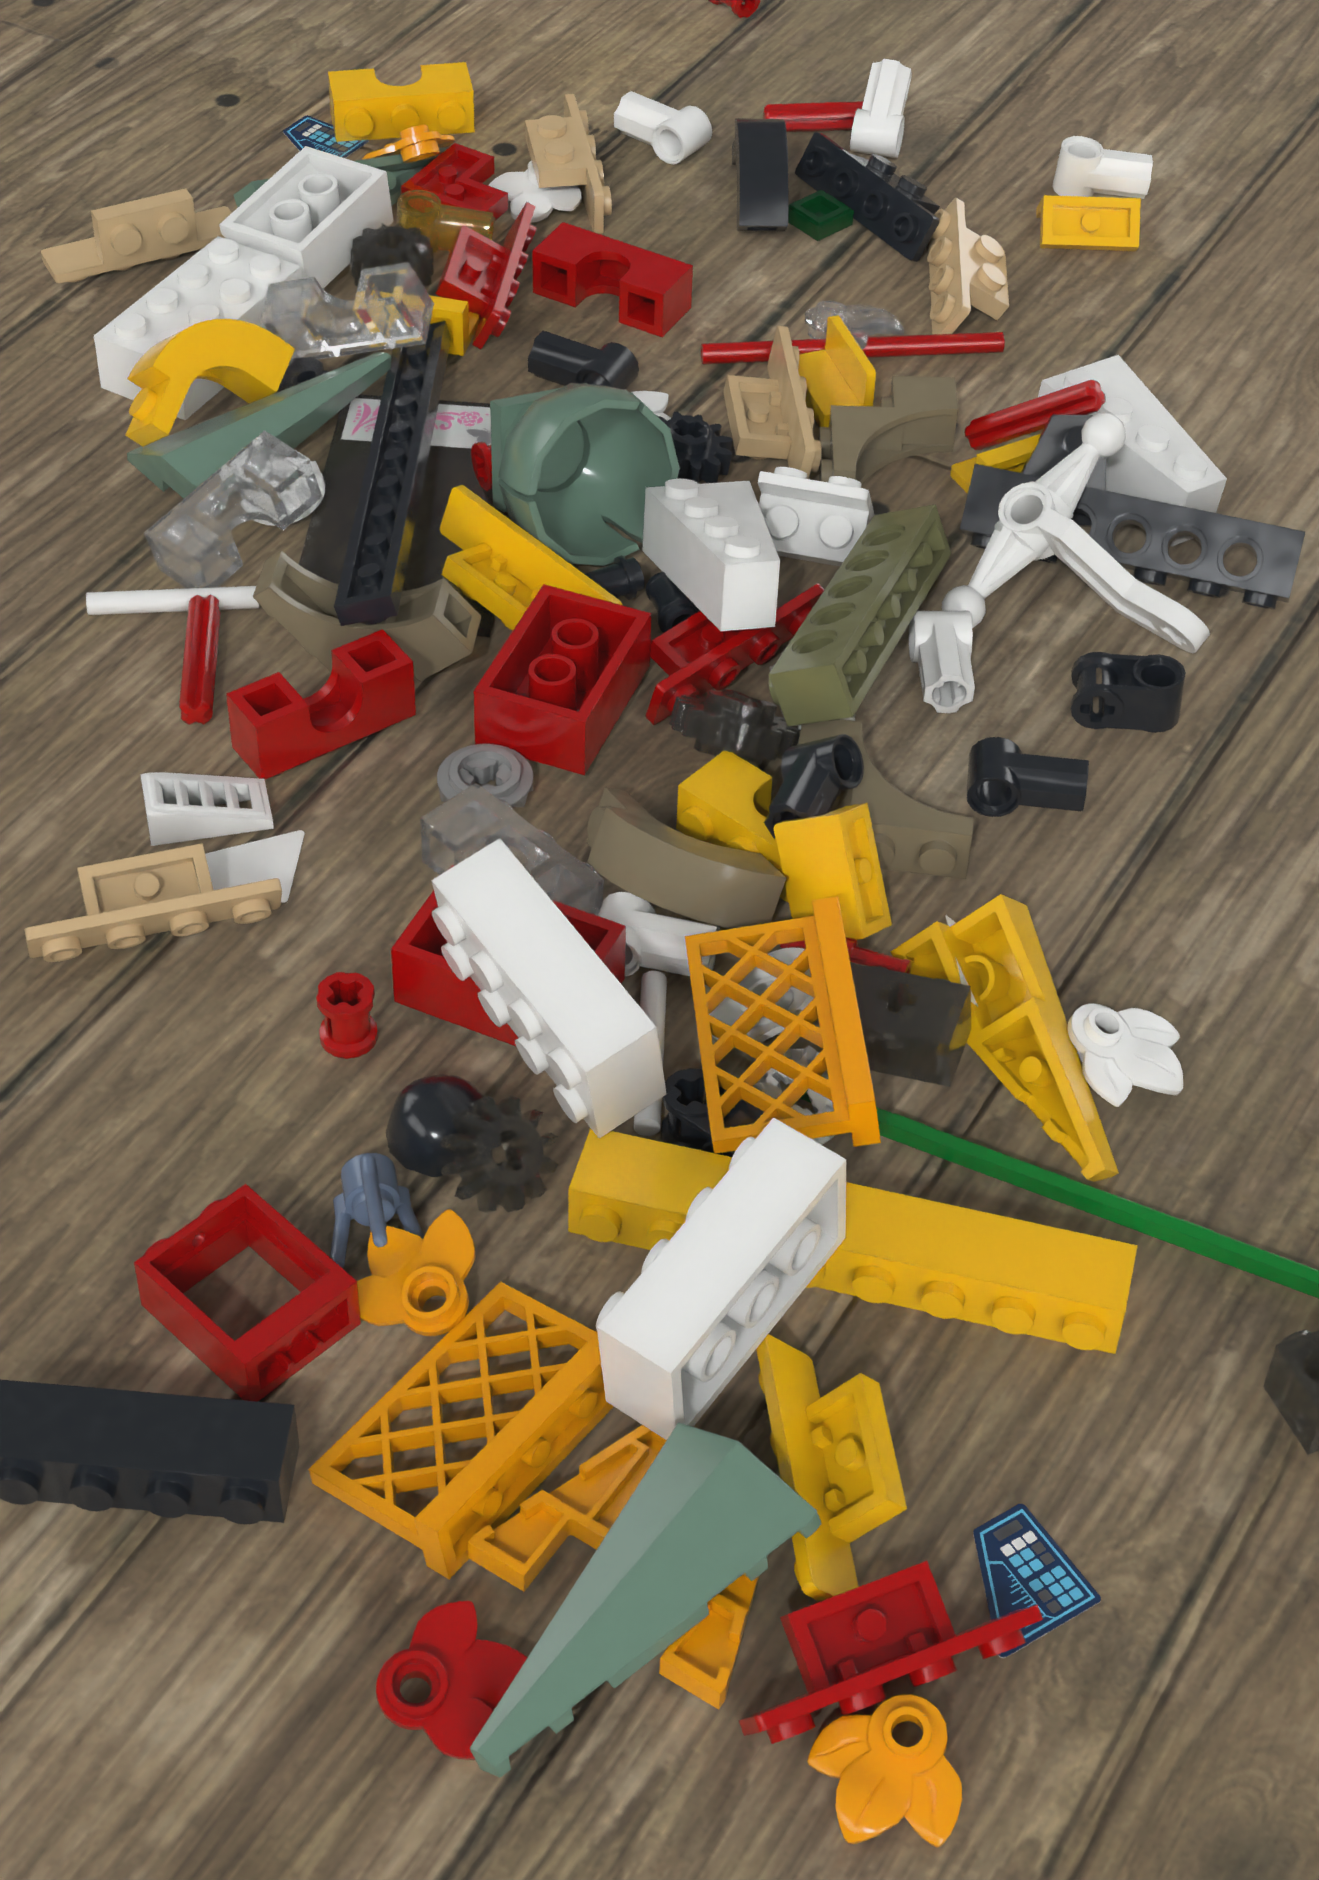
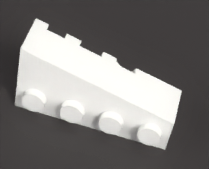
M1119 355L1042 380L1038 397L1088 380L1098 381L1101 391L1105 393L1106 402L1101 405L1099 411L1088 415L1105 412L1114 414L1123 422L1126 440L1118 452L1106 457V491L1213 513L1217 512L1227 478ZM1043 429L1030 433V435L1035 436L1041 434ZM1178 537L1171 543L1170 546L1173 547L1185 541L1193 539V537Z
M670 479L665 482V486L646 487L642 551L662 572H665L666 576L720 631L775 627L780 558L750 481L698 484L689 479Z

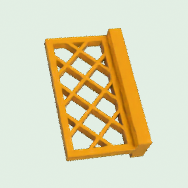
M838 896L812 900L814 916L685 936L710 1130L715 1154L736 1151L739 1145L748 1137L756 1139L773 1118L810 1139L851 1133L853 1147L881 1143L875 1095ZM805 940L806 949L790 965L768 955L778 944ZM729 952L740 958L724 976L702 965L703 956ZM755 967L777 978L760 996L739 985ZM808 969H810L811 977L804 974ZM705 985L711 988L707 994ZM792 986L814 997L798 1016L776 1005L779 999ZM726 997L748 1008L732 1026L709 1015ZM763 1016L785 1028L768 1047L746 1035ZM817 1018L819 1022V1027L813 1025ZM712 1035L719 1038L714 1044ZM800 1036L823 1048L807 1067L784 1056V1053ZM734 1047L756 1059L739 1078L716 1066ZM770 1068L794 1080L777 1099L753 1087ZM826 1070L828 1079L821 1076ZM719 1087L727 1090L722 1096H720ZM808 1089H811L831 1100L834 1111L805 1116L791 1107ZM741 1099L764 1111L754 1124L725 1128L724 1117Z
M500 1281L308 1469L312 1484L422 1549L426 1566L450 1580L469 1560L467 1542L472 1535L488 1524L492 1529H495L504 1523L520 1506V1503L531 1495L614 1407L606 1402L598 1334L596 1331ZM505 1310L527 1322V1331L491 1337L486 1336V1329ZM567 1344L579 1349L567 1363L541 1367L539 1349ZM530 1351L532 1369L490 1375L489 1357ZM479 1359L481 1377L440 1384L439 1375L450 1364ZM534 1389L535 1396L521 1410L494 1415L493 1396ZM483 1398L485 1416L443 1423L442 1404ZM432 1406L433 1425L392 1432L391 1423L403 1411ZM487 1437V1445L473 1459L446 1464L445 1444ZM435 1446L436 1466L394 1472V1452ZM376 1455L383 1456L384 1474L350 1479L341 1473L354 1459ZM438 1486V1495L416 1517L396 1505V1493Z

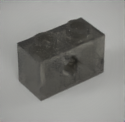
M850 962L870 1071L951 1087L971 1031V986L953 983L940 978L933 979L892 971L880 966H867Z

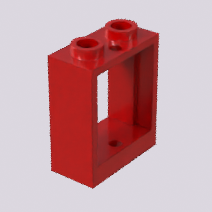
M244 1184L226 1198L210 1203L201 1212L199 1217L169 1238L158 1240L152 1244L144 1255L134 1262L141 1305L245 1401H260L361 1324L357 1281L247 1184ZM249 1246L299 1290L300 1293L234 1341L183 1293Z

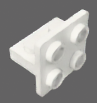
M776 467L774 473L760 471L758 486L761 491L759 507L778 556L841 566L875 515L869 490L861 488V482L842 476H831L828 482L807 479V473L790 467Z

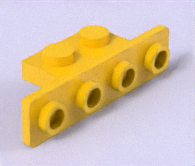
M459 485L452 488L440 525V532L463 551L447 556L441 575L460 588L467 598L477 601L501 619L507 628L514 630L543 584L623 605L619 599L467 487Z
M768 1334L756 1348L760 1367L758 1380L765 1395L772 1431L770 1433V1444L777 1457L780 1478L817 1510L822 1523L816 1532L807 1539L799 1532L792 1536L796 1558L794 1572L804 1594L817 1601H823L859 1587L850 1543L907 1510L879 1382L859 1373L820 1398L812 1359L807 1354Z

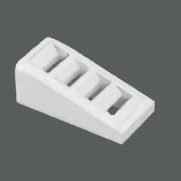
M165 772L140 774L151 846L274 829L265 779ZM251 800L252 809L239 807V802ZM226 804L227 807H215V805Z

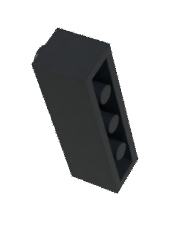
M0 1379V1499L18 1505H27L35 1501L74 1504L79 1508L89 1511H104L109 1508L144 1510L166 1518H177L190 1514L224 1517L238 1524H254L259 1521L284 1523L300 1447L295 1405Z

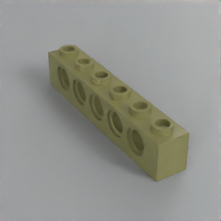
M936 504L874 515L769 673L770 695L774 703L780 705L787 727L854 716L951 556L950 547Z

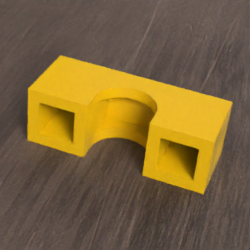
M467 63L420 65L421 78L417 82L405 86H392L380 82L376 78L374 68L329 71L330 114L336 142L401 138V131L419 125H428L429 132L438 131L440 135L475 132L474 91Z
M725 749L678 785L676 829L685 835L711 844L761 853L782 873L776 839L773 838L764 824L771 804L773 777L728 749ZM784 883L780 897L788 902Z

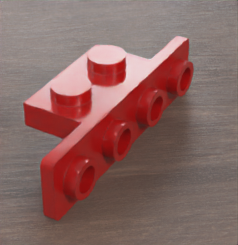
M529 202L525 203L505 238L503 246L462 225L454 238L436 291V295L443 298L467 301L468 312L479 314L480 320L472 345L480 350L490 334L497 338L501 335L511 315V310L508 307L519 288L520 282L517 281V278L521 274L529 256L525 252L537 230L536 226L530 224L536 206Z
M817 583L777 608L775 627L720 631L699 611L653 639L650 645V657L669 676L656 685L645 717L653 725H656L670 715L680 717L694 706L700 696L713 688L716 691L726 688L735 680L740 671L755 662L757 665H761L767 662L783 643L794 637L825 589Z
M927 1561L781 1616L780 1620L808 1693L738 1720L743 1735L746 1736L766 1730L771 1744L815 1728L816 1725L811 1712L838 1702L842 1715H847L887 1699L882 1684L908 1674L913 1687L951 1674L957 1671L952 1656L978 1646L982 1659L1021 1646L1026 1643L1021 1628L1043 1620L1038 1604L1010 1612L955 1634Z

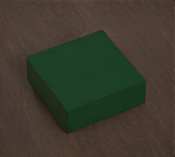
M819 190L788 205V223L816 241H820L853 225L854 210L823 190Z

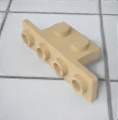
M565 94L564 118L557 115H547L540 119L525 120L526 143L539 188L579 185L592 231L603 234L604 216L611 215L612 213L609 186H604L602 161L596 160L594 135H588L586 110H579L574 94Z
M186 188L91 210L94 237L41 250L42 261L56 283L80 282L88 276L113 270L125 271L135 265L158 259H174L183 253L204 248L217 236L225 238L221 234L219 224L232 212L228 207L222 206L195 213L193 197Z
M954 198L945 210L939 209L934 214L939 218V224L928 243L929 254L927 261L929 262L930 273L929 290L931 296L930 318L932 319V334H952L969 315L971 305L995 320H998L1009 308L1005 250L994 238L988 235L980 236L966 228L965 204L960 199Z
M777 326L767 365L770 379L727 375L723 394L735 454L758 460L766 458L785 459L788 461L790 468L807 473V479H809L810 472H817L820 466L821 442L820 440H814L813 437L814 412L812 408H807L805 402L807 383L806 378L799 376L798 372L799 348L798 346H792L789 328L787 326Z
M203 843L78 867V879L87 916L25 928L24 931L30 958L43 956L47 962H60L79 956L82 953V948L107 944L111 949L129 948L143 943L147 935L171 931L173 936H189L206 930L211 922L234 918V922L238 924L258 922L268 918L272 914L271 910L280 908L282 888L279 878H273L213 890Z

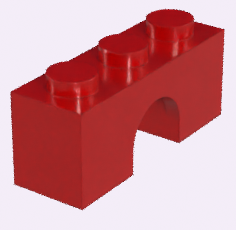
M562 222L532 250L534 294L575 308L591 295L613 294L619 296V323L662 338L691 309L693 265L565 222Z
M383 629L331 650L332 671L330 677L320 690L309 697L302 698L280 672L226 693L232 748L259 779L266 780L416 715L413 661Z

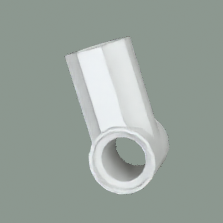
M883 59L880 62L872 63L862 109H857L853 121L850 150L852 152L871 155L874 153L884 157L898 158L904 133L905 117L903 112L912 77L911 68L905 67L899 61Z
M630 91L621 97L620 104L614 112L615 128L619 129L622 134L651 145L657 156L668 164L680 163L706 145L712 136V126L709 118L696 106L689 105L681 110H676Z
M1084 136L1068 137L1063 140L1052 187L1059 196L1092 197L1094 193L1144 199L1145 195L1148 194L1151 182L1152 155L1103 149L1099 142Z
M917 611L909 623L911 662H918L923 701L935 707L937 713H955L964 704L973 702L975 684L970 660L973 637L970 611Z
M629 892L609 894L603 900L598 916L626 926L625 976L634 974L639 969V966L690 976L685 936L720 931V926L655 914V910L648 901ZM716 954L703 956L702 965L713 970Z

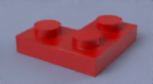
M457 143L451 145L401 185L402 203L418 208L426 214L437 215L481 232L508 210V192L483 184L495 174L494 156Z

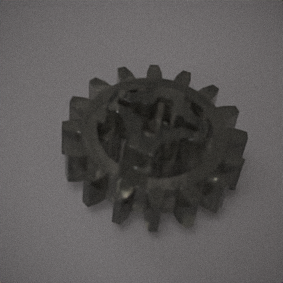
M723 689L720 692L708 690L707 697L701 695L693 697L682 694L681 697L676 696L669 722L672 725L671 728L682 732L683 736L696 738L694 749L699 752L717 756L725 750L733 752L749 763L762 764L763 757L770 760L782 759L788 747L798 744L801 732L798 729V725L787 727L785 718L775 716L777 709L775 704L728 689Z

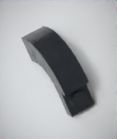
M735 118L732 165H736L737 231H785L788 227L789 195L788 146L784 119Z

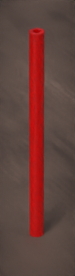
M1003 332L854 338L867 358L998 353L1004 351L1005 345ZM826 339L791 340L792 346H798L799 354L825 350ZM773 341L701 344L702 364L768 362Z

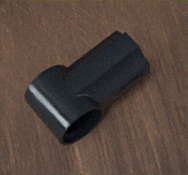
M544 330L534 339L532 350L528 356V372L563 386L570 383H587L625 390L638 377L639 372L638 361L634 354L627 347L619 343H607L601 349H597Z
M841 734L787 748L783 754L781 765L784 781L771 802L769 814L764 821L773 838L775 839V824L786 820L820 816L829 813L840 791L856 788L861 783L864 774V763L861 751L852 737Z
M1001 737L982 739L972 746L969 753L967 802L974 811L989 817H1001L1010 814L1019 805L1081 812L1084 809L1089 760L1022 754L1018 745L1009 739Z

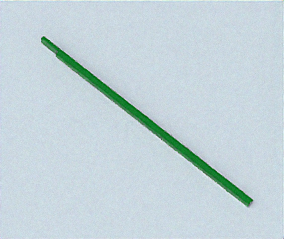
M806 1091L800 1099L811 1103ZM876 1107L880 1136L1319 1299V1270Z

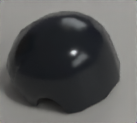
M440 1074L415 1080L399 1093L386 1129L389 1152L406 1169L430 1177L443 1176L446 1170L459 1160L467 1159L470 1164H473L479 1158L480 1151H483L495 1128L491 1105L472 1082L459 1076Z

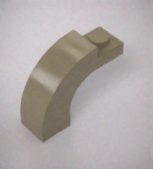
M605 787L600 804L592 811L587 827V844L591 847L587 863L596 872L613 884L641 899L698 921L729 929L771 923L786 877L761 853L723 847L685 835L655 819L627 791Z

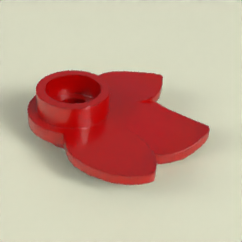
M472 1601L446 1603L427 1612L417 1622L409 1648L395 1653L384 1663L376 1682L377 1702L382 1713L389 1721L408 1730L423 1729L433 1745L442 1754L464 1760H475L470 1750L471 1745L528 1658L508 1645L476 1639L478 1628L477 1615ZM420 1678L428 1683L431 1693L423 1702L411 1703L403 1698L400 1692L401 1686L409 1679Z

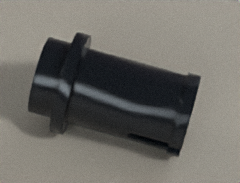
M622 555L614 558V564L585 574L616 598L625 596L628 600L636 598L637 591L645 588L643 572L634 557L625 559Z
M665 572L655 574L646 584L645 591L647 597L652 601L658 612L657 623L663 633L700 611L666 576Z

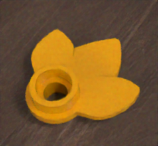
M428 125L414 126L400 132L402 140L386 144L382 149L367 153L362 160L401 154L403 163H413L438 155L440 153L439 148L450 146L455 141V138L449 134L440 135L438 131L429 132Z
M451 1209L445 1210L429 1226L424 1238L399 1228L386 1226L388 1240L387 1244L383 1247H377L374 1244L372 1232H370L367 1257L372 1275L357 1281L360 1319L376 1326L404 1323L417 1334L439 1336L449 1332L465 1317L469 1306V1295L463 1281L475 1261L476 1253L475 1244L469 1229L460 1216ZM433 1296H443L446 1298L445 1304L439 1309L431 1312L423 1310V1306L429 1298Z
M912 1694L893 1696L882 1702L872 1715H847L832 1721L823 1728L816 1738L809 1753L807 1763L817 1772L840 1779L836 1789L835 1808L839 1827L844 1840L848 1844H857L879 1836L897 1825L903 1817H905L912 1829L922 1839L936 1848L941 1847L952 1834L958 1821L962 1804V1783L958 1774L944 1756L948 1742V1732L944 1717L938 1708L927 1699ZM904 1721L916 1723L923 1732L922 1739L911 1747L899 1745L892 1737V1731L897 1724Z

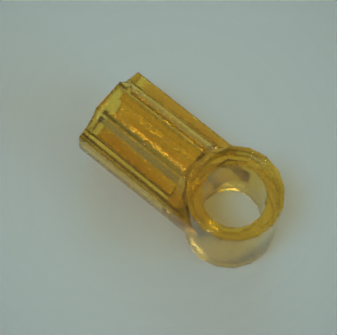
M407 191L401 194L397 201L396 246L404 254L417 257L429 256L437 250L450 251L454 238L462 225L492 240L495 217H493L491 212L443 205L438 196L428 191Z

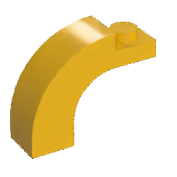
M235 319L206 320L164 339L150 348L138 360L127 378L142 388V390L136 395L130 406L129 414L133 418L125 436L142 447L168 436L185 396L195 379L214 381L247 403H252L276 393L295 348L260 326Z

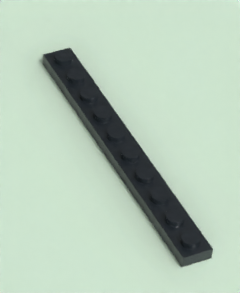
M446 321L396 331L391 353V369L387 371L334 604L341 626L355 623L372 625L398 615L451 343V336Z

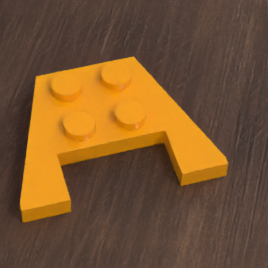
M644 1425L639 1426L579 1465V1474L550 1493L540 1490L520 1503V1512L495 1529H492L488 1524L474 1533L467 1542L468 1558L525 1592L568 1536L572 1535L597 1550L667 1440ZM743 1574L708 1601L709 1615L668 1646L660 1657V1675L718 1710L726 1699L759 1576L751 1581Z

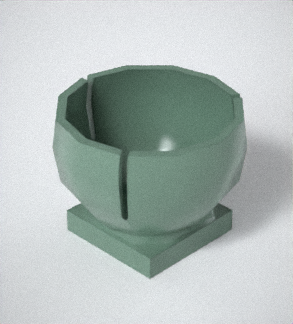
M570 383L562 388L490 401L493 506L502 512H508L509 518L570 564L606 566L614 562V558L622 555L625 557L639 550L635 542L620 535L606 522L611 523L632 539L643 544L646 487L665 486L666 481L678 478L680 470L670 428L633 393L609 386Z

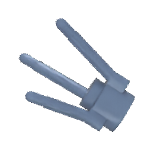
M364 1153L351 1158L345 1163L341 1170L343 1193L333 1199L335 1223L330 1258L344 1268L350 1221L352 1219H355L361 1225L370 1226L373 1242L377 1247H383L387 1244L386 1222L393 1217L394 1213L398 1214L405 1231L424 1238L423 1231L411 1207L409 1189L398 1185L396 1169L391 1159L378 1153Z

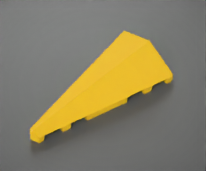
M1000 894L954 925L948 926L936 921L890 951L893 957L912 960L910 974L923 987L922 993L932 1004L940 1007L960 1029L959 1035L1017 1100L1025 1103L1042 1122L1043 1126L1041 1128L1053 1141L1060 1143L1082 1168L1081 1173L1087 1180L1095 1182L1111 1178L1119 1173L1089 1085L1083 1076L1077 1050L1069 1038L1068 1024L1027 905ZM957 961L978 1006L963 995Z

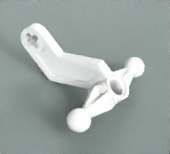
M1103 412L1093 415L1085 422L1081 430L1083 442L1081 446L1035 482L1022 483L1013 487L1004 495L999 504L998 515L1000 519L994 526L995 530L969 584L950 590L942 601V611H970L972 628H974L982 621L986 613L985 598L1033 560L1045 559L1055 554L1117 613L1189 653H1195L1210 635L1207 626L1183 605L1135 579L1077 523L1071 520L1099 457L1114 455L1122 448L1126 440L1124 424L1114 414Z

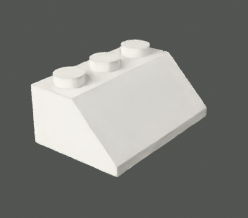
M305 146L219 224L221 234L225 238L232 239L241 245L263 253L273 254L280 259L301 266L304 300L310 302L393 222L387 172Z

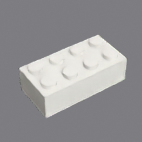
M217 236L94 335L101 388L134 400L142 388L127 378L138 360L157 343L206 320H241L260 326L282 338L305 318L301 266L280 259L273 254L263 253L241 245L232 239ZM195 379L185 396L177 417L183 420L188 419L222 390L224 386L207 379Z
M500 838L431 880L438 908L432 911V916L438 929L448 942L441 947L445 960L460 980L463 981L471 977L481 991L478 992V998L494 1024L501 1027L507 1023L519 1037L515 1040V1044L528 1067L536 1075L545 1070L557 1085L553 1088L555 1097L563 1111L574 1123L584 1119L597 1137L601 1138L667 1094L656 1025Z
M776 1118L769 1122L756 1139L748 1137L739 1145L731 1159L729 1171L714 1189L706 1187L699 1192L691 1203L686 1215V1222L670 1241L665 1238L658 1241L648 1253L642 1266L641 1275L625 1293L619 1291L612 1295L603 1306L596 1322L606 1402L665 1440L669 1438L678 1422L694 1427L845 1239L847 1159Z

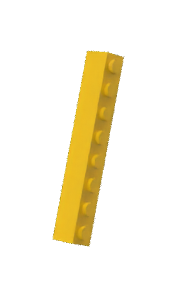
M590 1128L568 1188V1232L584 1235L598 1242H615L651 1250L661 1239L665 1238L670 1241L686 1222L688 1209L695 1197L706 1187L714 1189L729 1171L732 1157L610 1131L603 1137L598 1138ZM846 1182L845 1239L806 1288L817 1287L857 1296L870 1303H888L924 1311L942 1319L955 1318L998 1328L1009 1334H1027L1067 1343L1080 1350H1098L1116 1354L1138 1245Z

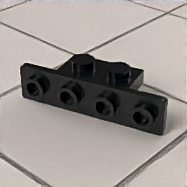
M819 132L813 134L795 169V174L815 190H823L853 209V218L904 257L911 261H919L939 224V218L934 214L940 206L924 195L927 187L908 176L902 175L901 178L894 173L897 169L894 163L872 153L870 159L850 154L826 135Z

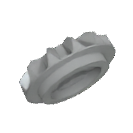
M476 744L461 748L446 757L439 766L437 784L441 802L452 803L457 815L472 810L476 813L479 820L488 812H495L505 818L510 806H525L528 792L533 791L532 768L520 753L505 746ZM496 779V786L486 784L490 780L494 781ZM475 782L483 784V786L475 788Z

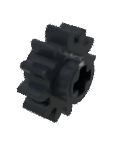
M678 411L674 412L672 418L668 421L661 416H657L671 430L680 467L677 479H689L697 483L701 480H704L706 483H717L719 475H728L732 458L731 447L733 439L727 436H720L722 428L720 424L709 426L707 422L703 421L702 415L698 414L693 417L681 415Z

